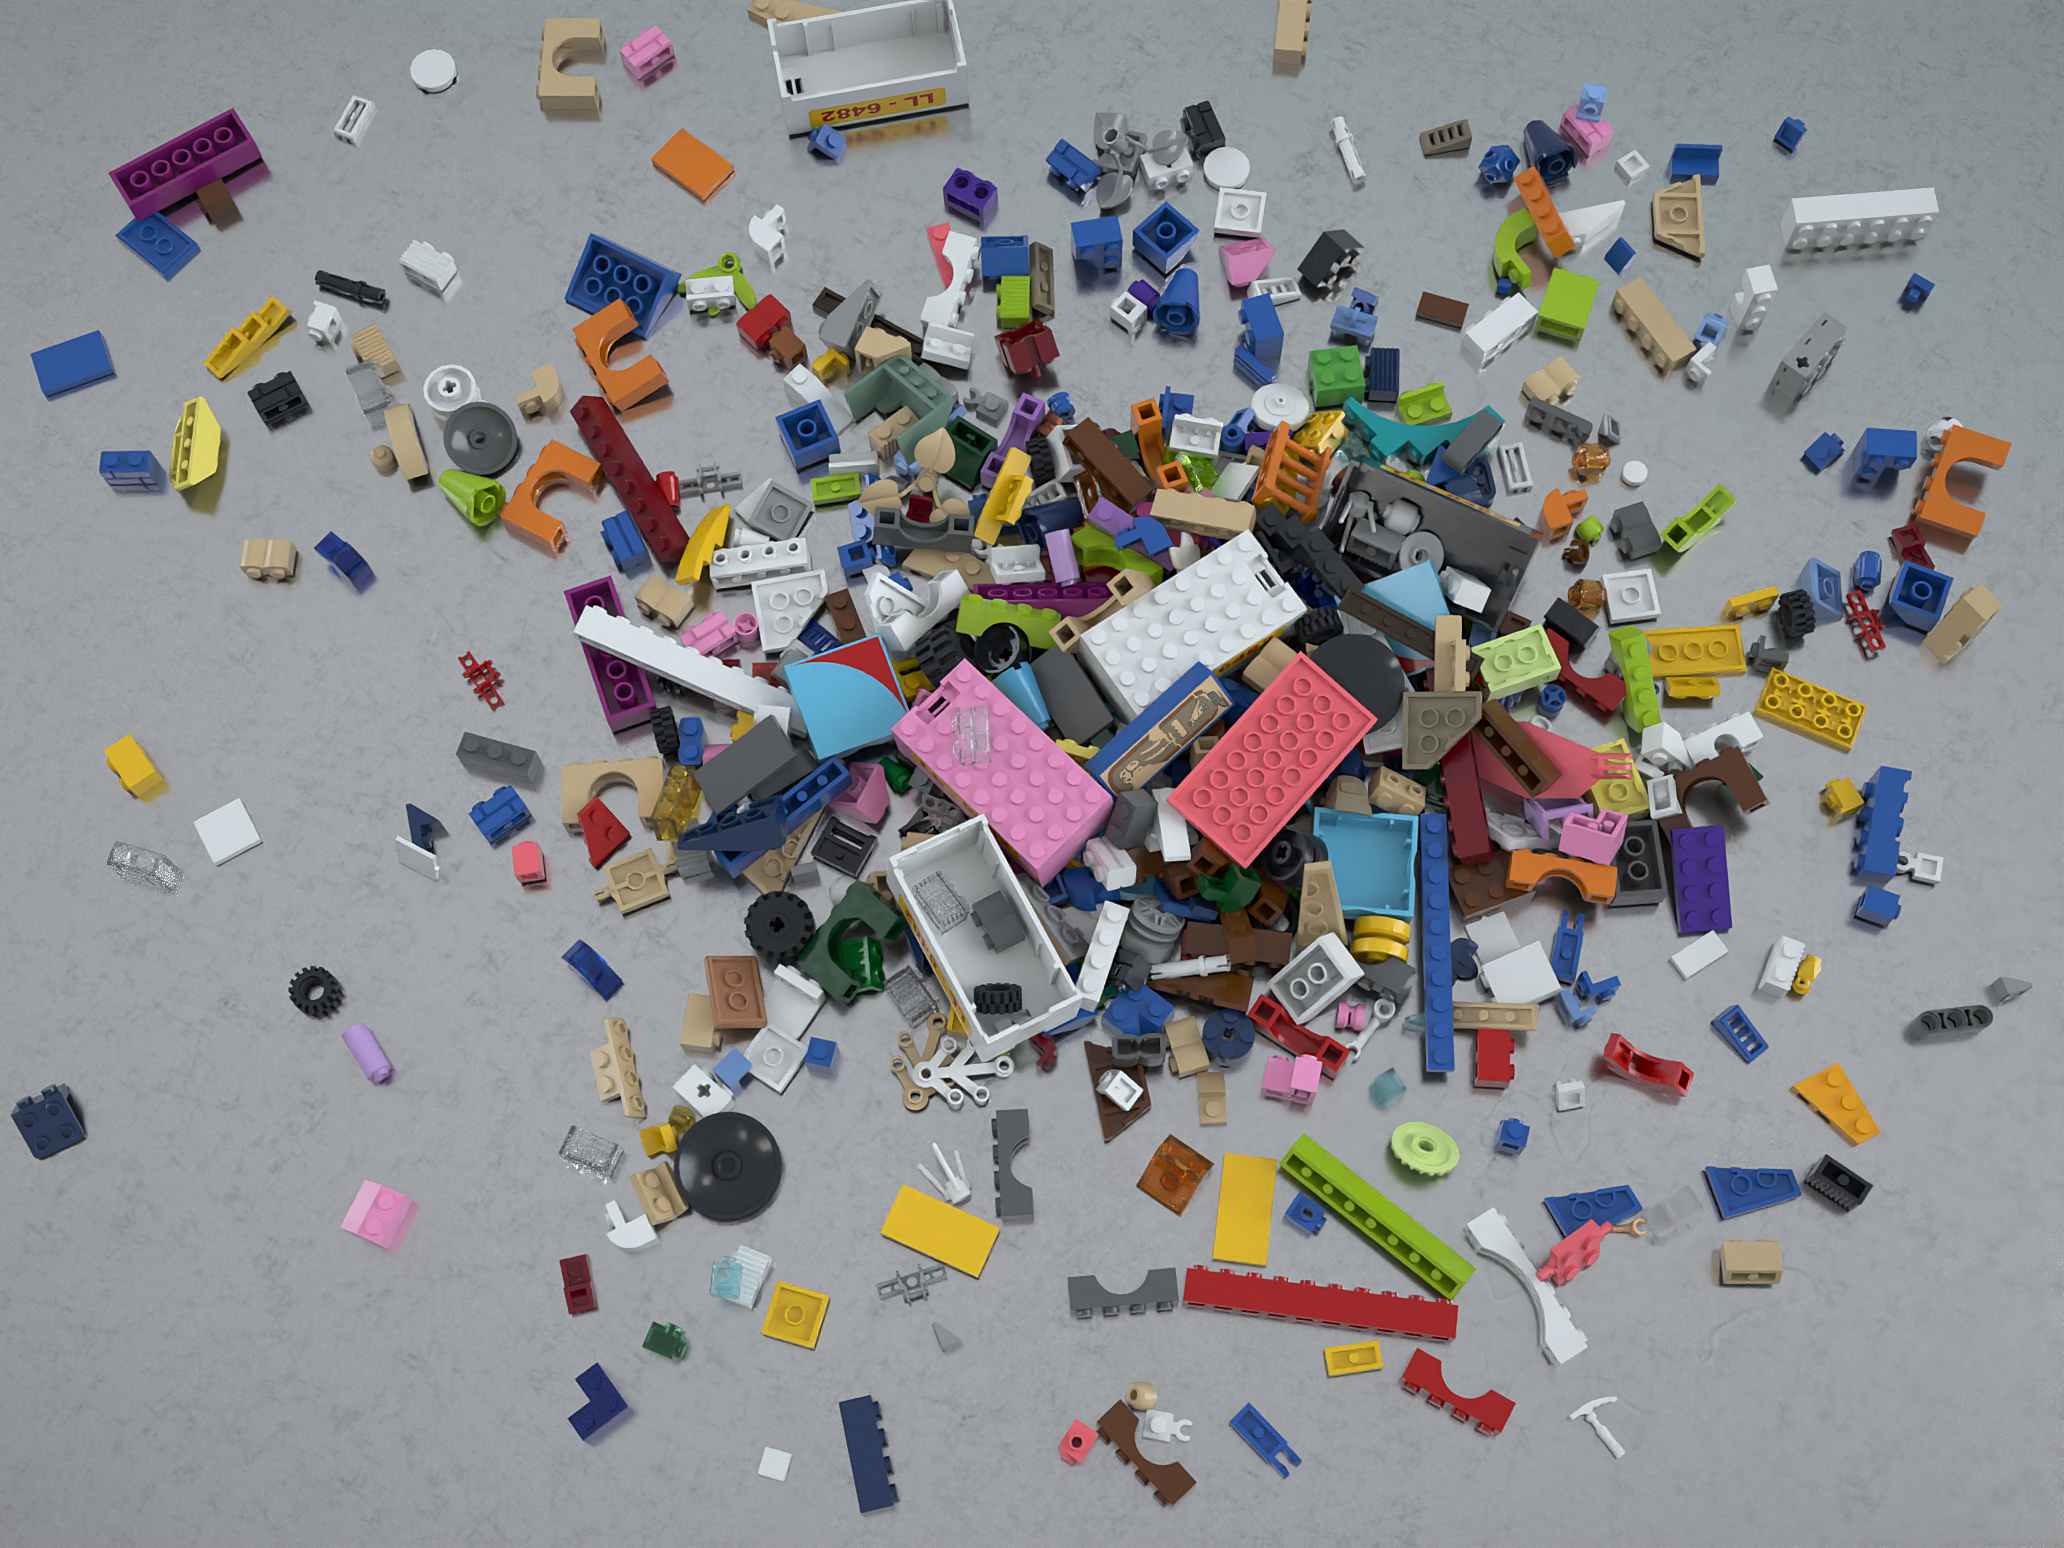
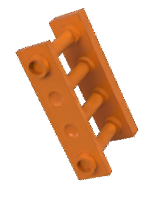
M1282 420L1269 435L1252 501L1261 505L1267 497H1273L1302 513L1300 521L1305 526L1309 521L1313 522L1319 513L1317 506L1325 474L1332 461L1329 459L1332 448L1327 446L1320 455H1317L1291 440L1288 435L1290 424ZM1284 448L1313 463V470L1286 456ZM1280 464L1309 479V486L1281 472ZM1277 480L1306 497L1305 502L1302 503L1277 489L1275 481Z

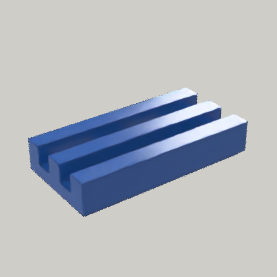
M1240 344L1234 351L1235 358L1233 361L1262 387L1274 383L1275 373Z

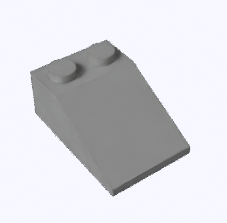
M867 279L834 309L819 328V339L829 350L833 348L838 353L842 352L856 360L854 349L866 326L870 327L883 296L871 280Z

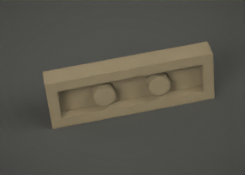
M1035 241L1029 245L1031 308L1049 315L1055 311L1053 249Z

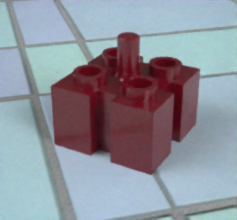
M1038 319L1020 325V328L1016 330H1008L994 336L1002 362L1007 367L1010 366V369L1015 374L1031 372L1032 378H1038L1041 376L1037 363L1040 362V365H1047L1053 362L1054 358L1060 356L1052 330L1046 325L1044 326Z

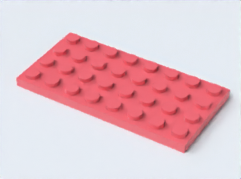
M1300 651L1165 801L1235 864H1239L1246 869L1378 719Z

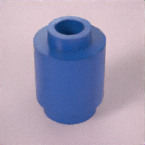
M1229 424L1222 428L1219 443L1220 451L1239 454L1242 451L1244 441L1242 428L1235 424Z
M1864 551L1859 554V558L1856 560L1855 583L1861 589L1871 590L1880 585L1882 560L1879 553Z

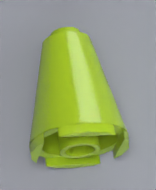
M448 469L439 476V489L473 524L478 526L488 525L496 519L494 514L498 509L502 510L505 504V488L496 480L454 469Z

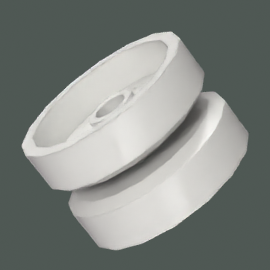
M458 365L441 366L432 371L423 387L424 397L432 414L437 421L446 425L452 413L461 406L483 400L473 375L469 370Z

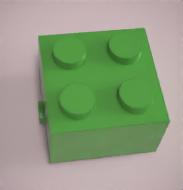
M1357 345L1309 351V390L1313 392L1315 407L1344 404L1350 397H1353L1358 402H1363L1365 381Z

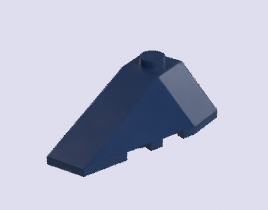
M781 794L755 801L749 804V810L740 814H735L732 811L726 814L727 817L717 824L709 821L681 833L677 844L678 849L712 851H763L779 849L786 843L788 835Z

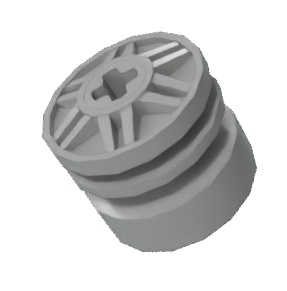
M1144 895L1134 901L1119 943L1124 950L1141 954L1149 963L1159 964L1169 958L1175 945V940L1180 935V931L1185 924V917L1162 911L1161 904L1156 896Z

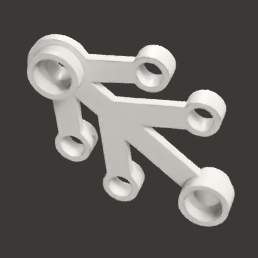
M946 1037L942 1040L940 1049L929 1062H920L914 1067L912 1078L915 1084L921 1088L933 1087L947 1099L951 1106L961 1104L963 1093L959 1089L949 1088L940 1079L951 1078L970 1093L977 1103H984L989 1098V1090L984 1086L976 1085L966 1076L994 1073L996 1077L1004 1079L1012 1074L1014 1063L1009 1057L1000 1056L994 1062L964 1065L972 1054L976 1052L968 1038L966 1046L949 1067L938 1068L947 1054H952L957 1048L956 1040L952 1037ZM951 1042L953 1049L947 1050L944 1047V1043ZM1006 1062L1008 1069H1000L999 1063ZM928 1070L931 1076L925 1079L921 1076V1072ZM977 1091H984L986 1097L979 1099L976 1095ZM956 1093L959 1095L960 1100L954 1102L951 1100L950 1095Z

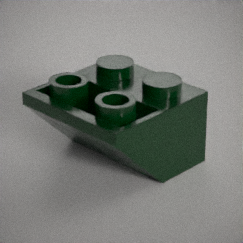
M957 415L946 429L955 448V462L946 474L971 489L981 476L980 471L989 454L998 448V439Z

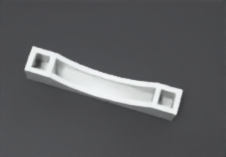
M1493 1207L1467 1223L1463 1229L1479 1252L1490 1255L1505 1263L1527 1285L1540 1315L1541 1346L1557 1368L1588 1347L1585 1343L1587 1338L1579 1327L1575 1328L1570 1321L1571 1314L1564 1304L1559 1305L1553 1296L1555 1295V1290L1547 1280L1544 1282L1538 1280L1535 1272L1540 1270L1537 1263L1532 1257L1528 1258L1522 1250L1524 1245L1521 1239L1516 1234L1512 1235L1507 1227L1509 1223L1501 1211L1497 1212Z

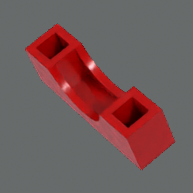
M1548 628L1545 633L1561 666L1557 678L1564 683L1567 680L1571 681L1576 685L1573 690L1584 698L1588 694L1597 700L1594 705L1605 713L1609 709L1615 712L1626 697L1625 682L1611 672L1598 678H1587L1576 673L1569 661L1571 644Z
M1260 994L1247 1014V1017H1249L1254 1025V1029L1298 1057H1301V1055L1316 1057L1317 1061L1322 1062L1321 1071L1335 1079L1348 1059L1350 1049L1329 1036L1316 1034L1300 1024L1297 1025L1282 1006L1263 994Z
M1416 1348L1399 1379L1404 1382L1403 1387L1414 1394L1419 1392L1429 1397L1428 1401L1439 1408H1443V1406L1453 1410V1416L1464 1422H1467L1469 1419L1478 1424L1477 1429L1488 1436H1492L1493 1433L1499 1435L1516 1403L1492 1389L1478 1398H1463L1456 1395L1447 1387L1443 1380L1441 1371L1442 1361Z

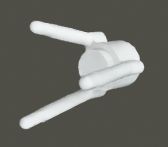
M1356 491L1349 494L1348 501L1339 518V523H1343L1349 512L1339 548L1340 553L1344 552L1354 517H1362L1368 511L1371 532H1376L1373 513L1374 502L1369 501V496L1364 492Z
M932 1143L931 1146L950 1180L945 1184L947 1189L922 1164H918V1168L942 1193L946 1201L951 1199L953 1204L959 1203L972 1194L970 1191L972 1185L967 1178L958 1150L954 1151L961 1179L959 1176L955 1177L937 1144Z

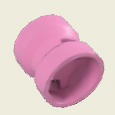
M743 612L735 617L733 626L739 641L743 644L756 642L760 637V631L755 615Z
M1339 1001L1336 1027L1345 1028L1349 1026L1354 1030L1362 1031L1365 1005L1357 1004L1350 1006L1347 1002Z

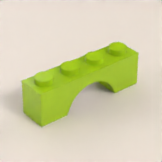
M1088 525L1071 535L1076 562L1084 567L1104 565L1113 567L1120 572L1125 568L1146 572L1156 587L1162 584L1163 566L1131 548L1118 552L1114 539L1096 528Z
M977 594L962 595L956 622V632L981 636L991 625L1007 622L1019 626L1026 633L1030 646L1049 650L1056 645L1049 631L1061 622V614L1049 608L1039 610L1022 603L1018 605L1008 604L1002 599H983Z
M1629 625L1609 632L1608 635L1612 655L1622 671L1626 684V699L1622 701L1626 724L1636 732L1641 733L1644 728L1661 723V717L1645 634L1633 625Z

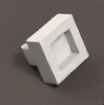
M1572 1077L1570 1078V1083L1561 1084L1560 1080L1556 1081V1105L1559 1111L1585 1106V1086L1582 1080L1576 1081Z

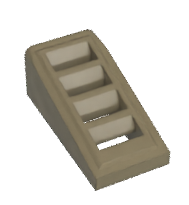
M1464 119L1420 133V139L1425 155L1469 148L1472 142V134L1468 120ZM1443 136L1444 142L1441 143L1439 137ZM1430 138L1434 139L1435 145L1431 146Z

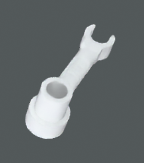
M1384 998L1379 999L1374 1005V1015L1357 1038L1345 1046L1348 1049L1353 1048L1356 1050L1357 1054L1353 1062L1358 1060L1361 1049L1379 1025L1393 1017L1395 1013L1393 1002H1389ZM1383 1009L1387 1014H1381L1379 1010Z

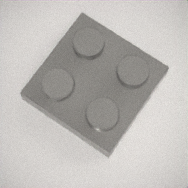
M771 480L747 524L778 541L796 538L814 504Z

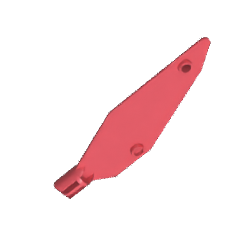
M1516 721L1562 773V776L1547 791L1533 798H1579L1600 779H1632V773H1608L1609 770L1632 769V763H1609L1608 759H1632V753H1599L1529 722ZM1471 729L1479 777L1525 798H1531Z

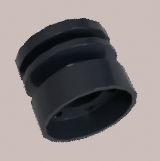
M1004 623L993 624L988 627L981 636L977 637L973 648V657L976 665L994 679L1011 667H1014L1015 670L1022 668L1019 663L1027 661L1031 664L1039 658L1037 647L1030 646L1028 638L1020 634L1012 626Z

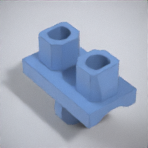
M1337 305L1330 329L1335 330V333L1342 335L1347 333L1357 336L1359 340L1367 341L1372 339L1379 317L1360 312L1361 308L1359 307L1353 310Z

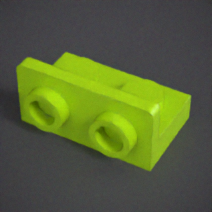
M1432 382L1415 391L1407 390L1398 397L1396 409L1403 424L1425 426L1452 416L1453 412L1444 394L1445 385L1443 382Z

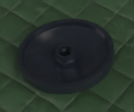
M1344 634L1324 642L1310 656V660L1378 719L1365 735L1381 729L1395 716L1403 700L1405 680L1399 660L1384 643L1367 635Z
M738 1112L711 1114L693 1124L680 1140L674 1158L675 1180L684 1199L700 1213L716 1219H738L760 1209L773 1195L781 1174V1155L777 1142L771 1132L755 1118Z

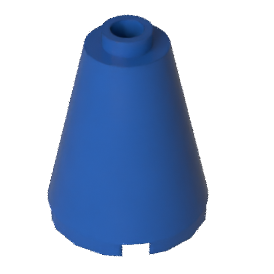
M1181 268L1176 271L1153 310V320L1158 327H1161V325L1166 327L1167 332L1171 334H1189L1200 323L1199 280L1197 273L1189 268Z

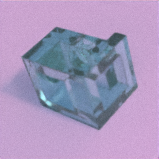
M1393 1067L1375 1077L1373 1083L1367 1087L1381 1110L1404 1097L1407 1088Z
M722 1256L720 1261H713L711 1284L709 1287V1294L712 1297L739 1299L743 1266L741 1263H736L737 1258ZM724 1271L730 1272V1277L727 1280H721L720 1278L721 1273Z

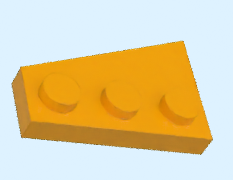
M1839 1062L1791 1087L1797 1094L1800 1093L1810 1102L1809 1105L1812 1108L1820 1111L1830 1120L1831 1125L1855 1146L1881 1133Z

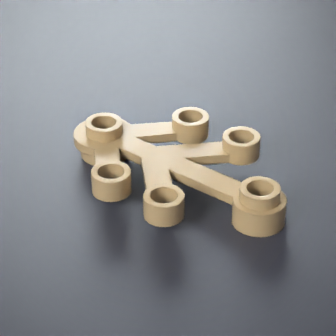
M936 1012L928 1018L927 1026L930 1032L922 1058L913 1044V1035L910 1032L902 1031L898 1035V1044L904 1048L914 1067L920 1062H929L933 1058L939 1036L947 1031L948 1018L943 1013ZM939 1018L943 1021V1024L935 1026L933 1021ZM903 1036H908L910 1042L904 1044L900 1039ZM957 1046L956 1050L959 1052L963 1050L959 1046ZM947 1054L938 1068L951 1064L956 1058H953L951 1054ZM894 1056L890 1060V1068L897 1074L905 1088L902 1094L904 1105L910 1110L924 1108L928 1102V1096L937 1091L933 1087L921 1088L917 1086L905 1069V1059L902 1056ZM900 1060L903 1066L895 1068L893 1066L894 1061ZM928 1070L921 1072V1076L925 1079L930 1075ZM952 1081L951 1083H944L950 1088L954 1086L956 1082ZM914 1092L919 1093L921 1096L917 1101L912 1100L910 1097Z

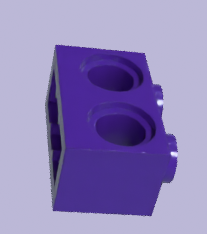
M958 167L943 187L945 202L983 221L998 201L997 187L992 182L984 181L976 177L972 172L964 171Z

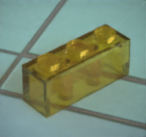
M671 765L650 817L657 841H679L681 833L686 831L701 792V787L693 775L696 771L695 766Z

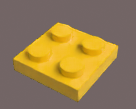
M777 1280L761 1334L814 1349L830 1296Z

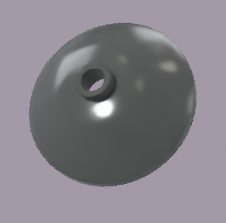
M472 402L461 406L449 417L444 428L443 442L449 458L457 467L471 474L486 475L499 471L510 462L517 447V432L513 421L504 410L491 403ZM476 435L483 437L481 444L475 442L474 437Z

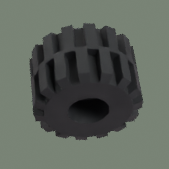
M953 621L945 623L916 643L915 652L918 657V663L924 675L936 689L941 686L940 681L964 658L983 676L985 675V672L976 665L973 657L975 641L970 634L956 632V623Z
M771 891L756 898V901L750 904L747 909L748 914L744 918L746 931L744 932L746 938L751 942L750 945L754 950L759 951L761 955L777 959L788 958L800 953L809 944L812 932H814V917L808 908V904L797 895L785 891ZM778 917H780L781 922L785 923V927L780 928L779 932H776V927H772V922L777 921Z

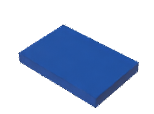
M155 212L139 222L134 218L115 235L120 242L165 279L199 248L193 239L159 212Z
M99 330L31 353L38 381L45 397L114 373L102 333Z

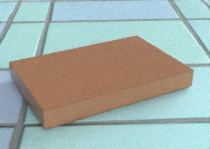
M705 956L704 966L715 1028H766L768 1021L756 956Z

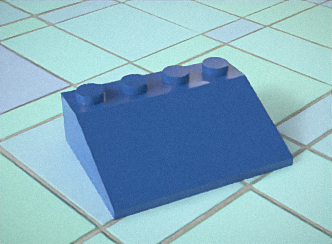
M590 233L564 299L596 314L620 298L630 308L639 326L631 331L646 338L671 300L682 274L606 237Z

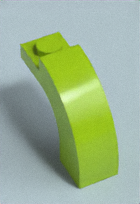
M1526 208L1510 215L1500 225L1496 233L1494 245V266L1498 275L1501 278L1509 275L1510 280L1516 283L1521 290L1530 287L1532 271L1516 251L1524 244L1537 238V226Z
M1719 483L1694 509L1683 517H1676L1659 535L1677 552L1685 551L1711 531L1738 500Z

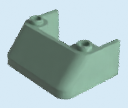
M904 355L891 357L843 393L852 416L856 421L874 408H877L880 412L889 413L900 406H908L919 421L896 437L903 458L908 466L916 461L914 451L917 443L923 437L937 431L939 428H946L953 407V399L950 392Z

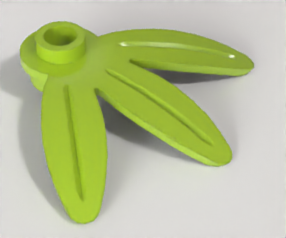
M728 252L723 254L718 260V266L701 270L685 279L732 276L734 290L740 301L749 310L756 306L755 293L746 278L739 272L741 260L734 253ZM732 261L734 263L733 267L730 269L726 268V264ZM685 280L678 286L679 292H686ZM717 307L709 308V315L715 316L721 309Z

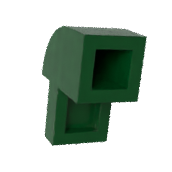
M1231 863L1223 879L1199 874L1195 881L1201 896L1208 901L1216 900L1220 911L1223 912L1239 910L1249 904L1261 886V881L1254 868L1247 867L1244 869L1235 863Z

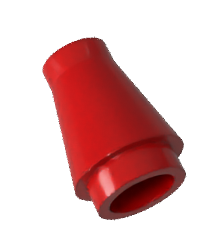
M673 471L657 474L656 484L671 508H677L679 506V478Z

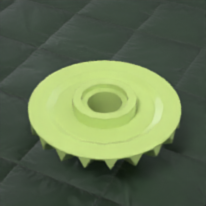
M1407 1122L1398 1126L1393 1132L1391 1149L1395 1151V1157L1401 1159V1164H1408L1410 1166V1170H1418L1420 1174L1426 1172L1432 1177L1435 1173L1439 1176H1442L1444 1173H1450L1456 1167L1459 1160L1458 1147L1454 1140L1440 1128L1423 1122Z

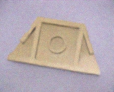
M1696 174L1691 180L1684 183L1677 182L1670 188H1663L1654 192L1652 197L1654 234L1657 240L1696 257L1704 258L1705 240L1700 174Z

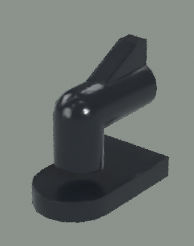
M919 808L910 821L900 828L898 832L900 835L929 814L927 811L924 812L923 809ZM934 825L923 832L927 834H940ZM915 828L913 831H911V832L920 833L917 828Z

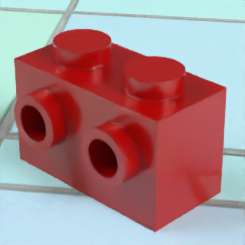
M1478 1028L1475 1033L1474 1086L1506 1088L1510 1080H1514L1515 1066L1510 1064V1054H1514L1515 1040L1510 1038V1030Z

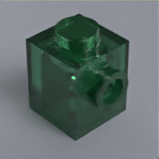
M653 1321L642 1348L675 1363L677 1358H682L686 1351L688 1343L685 1340L687 1337L680 1333L682 1328L667 1322L666 1326H663Z

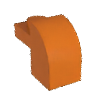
M1556 488L1546 496L1539 515V522L1546 539L1570 532L1574 522L1570 512L1585 507L1588 500V494L1585 489L1579 491L1570 490L1562 496L1559 488Z

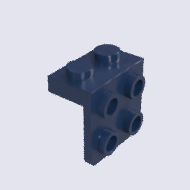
M65 1083L60 1086L52 1084L41 1090V1095L34 1098L31 1096L22 1098L16 1102L17 1106H15L11 1113L13 1121L36 1159L64 1148L82 1139L84 1136V1131L66 1100L69 1090Z

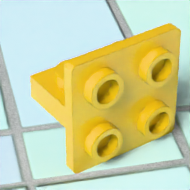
M1343 410L1312 413L1308 417L1303 429L1294 435L1293 441L1317 455H1320L1329 446L1332 448L1331 456L1349 432L1341 422L1346 414Z

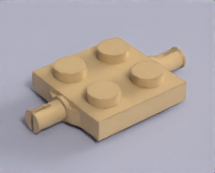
M646 849L603 866L607 876L608 887L593 893L597 902L612 896L617 902L621 914H625L670 896L665 884V875L678 870L677 863L673 860L660 865L652 849Z

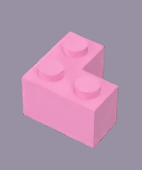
M1603 808L1597 819L1571 812L1563 824L1558 851L1565 852L1572 857L1592 860L1596 864L1610 865L1623 842L1628 815Z
M1274 1055L1273 1058L1268 1057L1261 1093L1313 1104L1317 1093L1322 1062L1317 1061V1058L1311 1055L1296 1056L1295 1062H1290L1289 1058L1280 1055Z

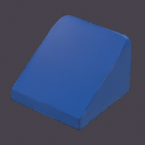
M1620 237L1606 253L1604 259L1619 274L1632 266L1636 252Z

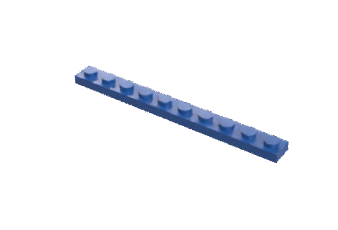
M1420 813L1419 838L1427 1072H1454L1446 814Z

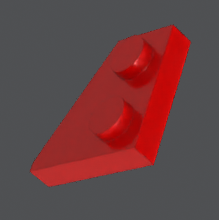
M596 796L577 813L579 824L583 828L584 844L587 845L590 856L588 858L589 863L596 867L630 832Z

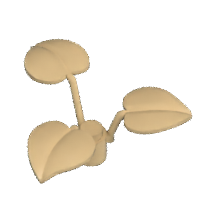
M943 427L923 437L915 447V459L923 467L919 472L917 480L913 481L910 486L898 493V485L895 481L889 479L878 480L869 485L859 499L860 506L875 516V507L901 509L902 502L900 497L905 496L914 487L918 486L924 492L932 491L935 504L938 509L931 512L930 523L941 521L949 514L971 516L969 507L960 499L950 498L945 500L942 505L939 501L937 488L935 487L938 479L937 472H948L955 462V448L952 439Z

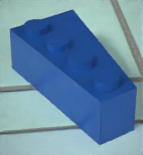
M1880 766L1869 781L1864 782L1862 797H1865V803L1859 813V820L1863 822L1862 829L1859 830L1857 835V844L1860 845V850L1854 860L1857 878L1888 883L1895 876L1900 841L1895 840L1896 837L1900 836L1903 829L1904 819L1899 816L1908 800L1909 793L1904 792V786L1907 781L1911 780L1912 771Z

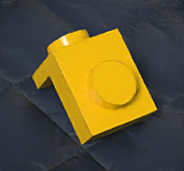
M831 348L823 356L820 355L815 359L812 365L813 375L822 382L838 368L847 376L851 373L850 361L844 353H838Z
M660 1122L638 1132L645 1154L648 1156L660 1151L669 1153L677 1150L676 1142L679 1141V1137L675 1127H670L668 1123Z

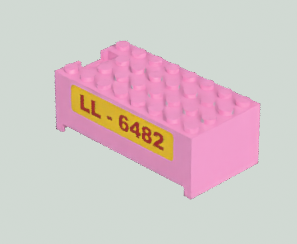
M964 658L940 681L941 686L919 707L915 705L891 728V732L899 751L906 758L908 757L971 819L984 813L988 821V827L997 844L1043 888L1086 846L1088 840L1093 839L1108 824L1114 810L1112 796Z

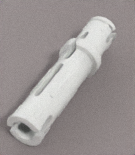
M1336 117L1330 122L1336 137V146L1342 152L1353 184H1359L1364 179H1367V176L1355 149L1354 137L1349 133L1344 117Z
M1228 954L1207 958L1205 955H1202L1198 959L1151 964L1152 970L1150 972L1154 973V975H1151L1152 980L1197 974L1203 977L1207 976L1208 973L1228 972L1231 970L1230 961L1227 962L1229 960Z

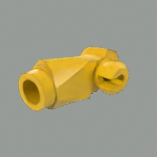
M1807 954L1805 959L1801 961L1797 972L1798 977L1795 982H1792V988L1795 992L1805 995L1811 991L1809 986L1821 970L1820 964L1822 960L1820 958Z

